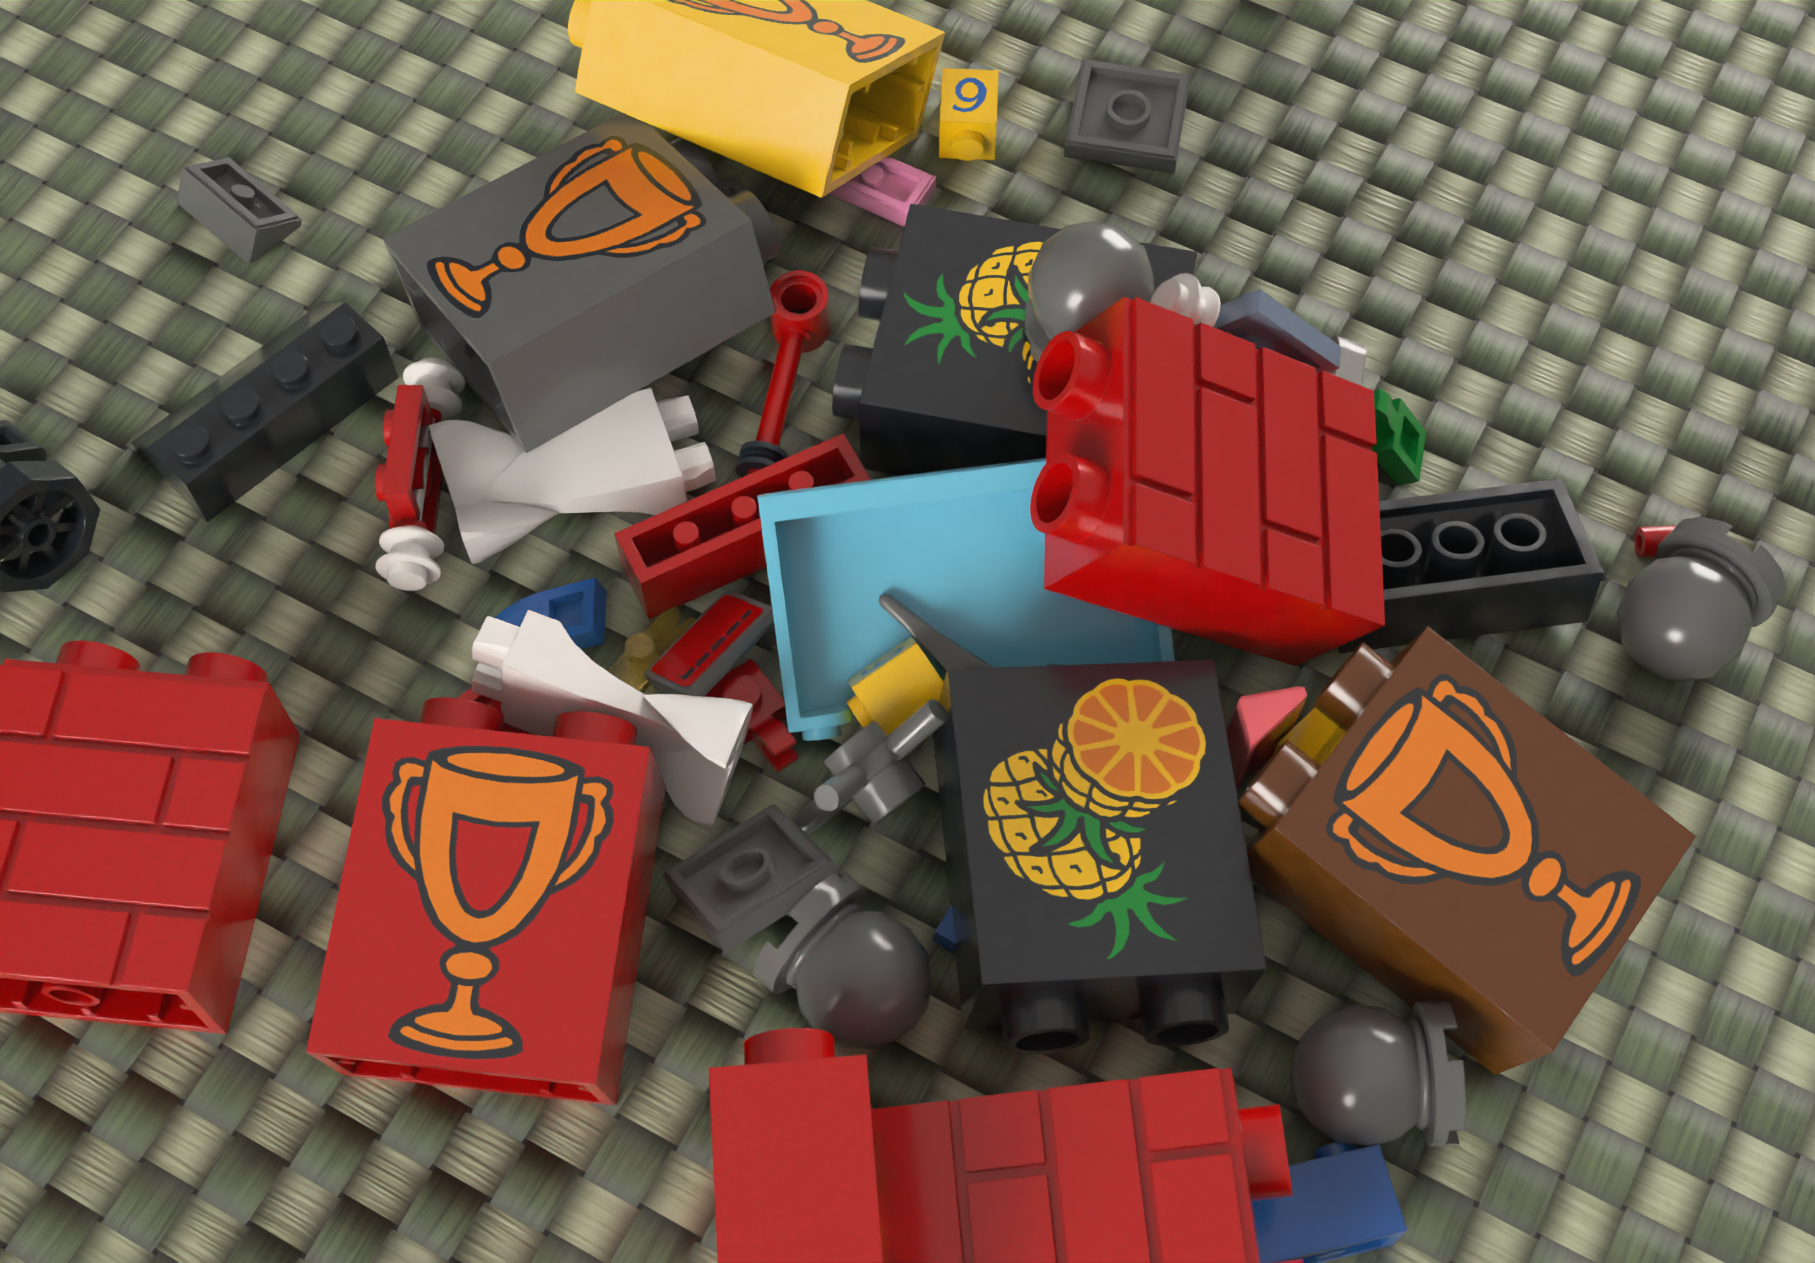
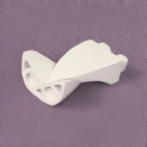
M652 388L636 391L528 453L521 448L510 434L471 421L446 420L428 425L455 507L463 543L472 564L480 563L506 549L558 513L640 512L657 515L687 502L686 492L716 481L713 461L705 442L676 451L673 450L671 444L673 441L699 434L698 422L688 395L656 402Z
M530 610L527 611L520 627L490 616L486 617L472 647V660L479 662L472 679V692L500 701L505 723L532 734L551 737L554 735L557 716L564 712H596L612 715L632 723L637 728L635 745L651 748L665 782L666 791L675 806L692 822L713 829L743 749L753 704L727 698L679 694L645 695L593 662L573 643L560 621Z

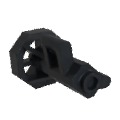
M0 420V591L4 593L49 589L89 554L100 508L74 474L56 460L46 461V450L8 420Z

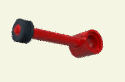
M803 270L790 271L779 276L770 287L776 312L770 315L772 334L779 344L756 440L744 443L740 449V456L738 457L735 469L740 478L788 458L787 453L779 447L801 354L819 348L827 340L830 333L828 289L824 281L814 273ZM796 310H806V311H808V312L802 313V314L791 313V312L796 311Z

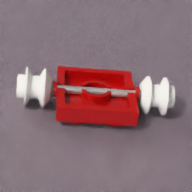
M435 357L424 358L405 368L403 380L406 385L397 386L394 409H387L384 414L383 435L385 445L389 447L387 462L378 464L375 475L376 496L379 501L386 502L389 510L390 529L384 531L379 539L381 548L389 554L381 556L376 561V570L382 577L387 579L391 586L406 591L423 589L427 584L437 581L441 575L440 566L432 559L437 558L444 551L443 541L435 535L443 470L428 425L453 418L461 412L462 401L457 394L465 386V378L458 369L453 367L448 361Z

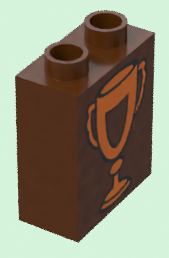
M1426 627L1390 662L1362 642L1335 672L1312 703L1313 707L1338 726L1320 751L1312 759L1287 739L1260 769L1238 798L1239 807L1262 824L1261 828L1246 846L1251 879L1411 1008H1413L1416 1001L1446 1000L1451 1005L1458 1028L1455 1030H1443L1444 1034L1496 1075L1552 1053L1696 836L1430 627Z

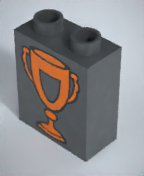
M625 113L609 119L383 238L421 329L453 367L463 374L468 385L526 453L776 313L763 263L780 253V241L775 226L761 202L748 190H742L729 198L720 191L714 170L699 145L680 137L668 143L648 123Z

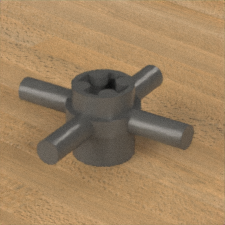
M931 699L889 735L874 721L840 746L824 761L834 776L818 786L814 792V799L796 814V821L799 827L806 833L813 834L853 800L872 824L876 825L919 791L926 783L908 762L907 758L918 752L923 746V741L947 722L948 713L944 706L937 700Z

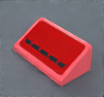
M1295 686L1240 697L1227 731L1236 789L1240 788L1265 765L1274 754L1277 743L1294 728L1307 698L1305 687Z

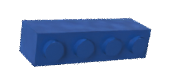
M1335 1142L1318 1148L1313 1152L1315 1160L1289 1165L1293 1197L1253 1201L1261 1263L1303 1259V1263H1323L1393 1246L1407 1231L1379 1144L1357 1149L1355 1146Z

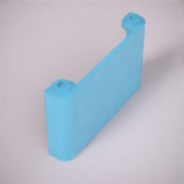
M1046 458L789 490L757 496L789 733L801 731L803 740H823L840 736V725L851 722L852 717L855 716L846 701L856 695L847 680L909 637H912L917 642L943 682L945 681L947 672L899 622L880 606L878 600L880 595L884 593L892 595L938 632L993 667L1175 661L1171 628L1044 589L1045 533L1039 532L1032 523L1030 502L1035 482L1046 464Z

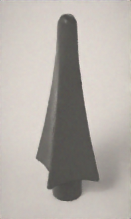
M887 593L880 595L878 600L880 606L899 622L946 672L947 669L993 668L992 665L938 632L892 595Z

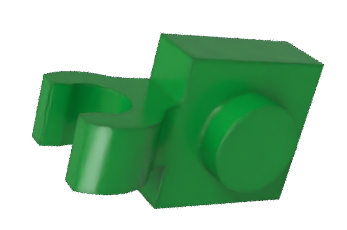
M1374 390L1376 445L1372 447V451L1377 453V464H1380L1396 485L1419 482L1426 430L1401 398L1391 399L1390 395L1384 390Z

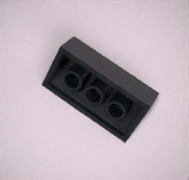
M322 302L132 441L131 444L206 522H209L398 379V375L385 339L347 302Z
M1562 479L1379 501L1385 626L1343 644L1338 649L1340 653L1353 652L1362 642L1372 649L1408 645L1426 627H1430L1445 640L1587 622L1604 572Z

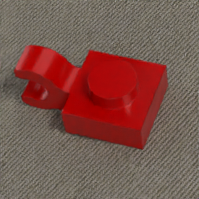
M752 659L727 673L704 696L734 699L753 704L744 745L753 740L777 773L799 759L797 753L792 748V746L796 745V740L789 733L788 728L781 722L787 718L784 699Z

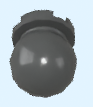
M1099 221L1067 225L1043 242L1028 273L1029 300L1025 307L1024 319L1025 334L1031 344L1030 353L1036 362L1039 361L1047 344L1057 334L1063 331L1075 332L1121 298L1126 297L1133 300L1138 297L1151 302L1155 292L1154 274L1146 249L1121 227Z
M1705 517L1683 519L1660 542L1655 561L1628 582L1617 610L1622 645L1645 671L1675 682H1684L1715 676L1740 657L1750 635L1751 628L1757 627L1771 617L1776 610L1778 601L1786 591L1787 586L1782 569L1770 552L1760 544L1753 553L1744 544L1726 535L1733 527L1726 522Z
M846 872L841 878L834 873L816 885L788 913L798 924L778 949L768 940L766 941L754 963L753 975L776 994H780L792 986L796 987L799 1010L814 1029L831 1033L834 1036V1043L843 1048L878 1050L909 1033L917 1025L928 1008L931 988L928 952L910 928L882 912L862 911L867 890Z
M1446 1000L1416 1001L1412 1008L1411 1018L1407 1023L1385 1008L1361 1004H1352L1323 1013L1299 1038L1294 1051L1289 1079L1295 1104L1313 1127L1336 1143L1360 1148L1378 1144L1380 1146L1397 1142L1410 1129L1416 1126L1421 1130L1424 1142L1429 1147L1458 1146L1460 1143L1457 1131L1464 1130L1466 1093L1463 1060L1448 1061L1443 1030H1455L1458 1028L1451 1005Z

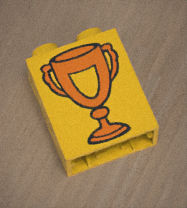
M575 0L568 22L570 42L582 49L575 86L576 93L820 198L917 138L945 36L944 31L867 0Z

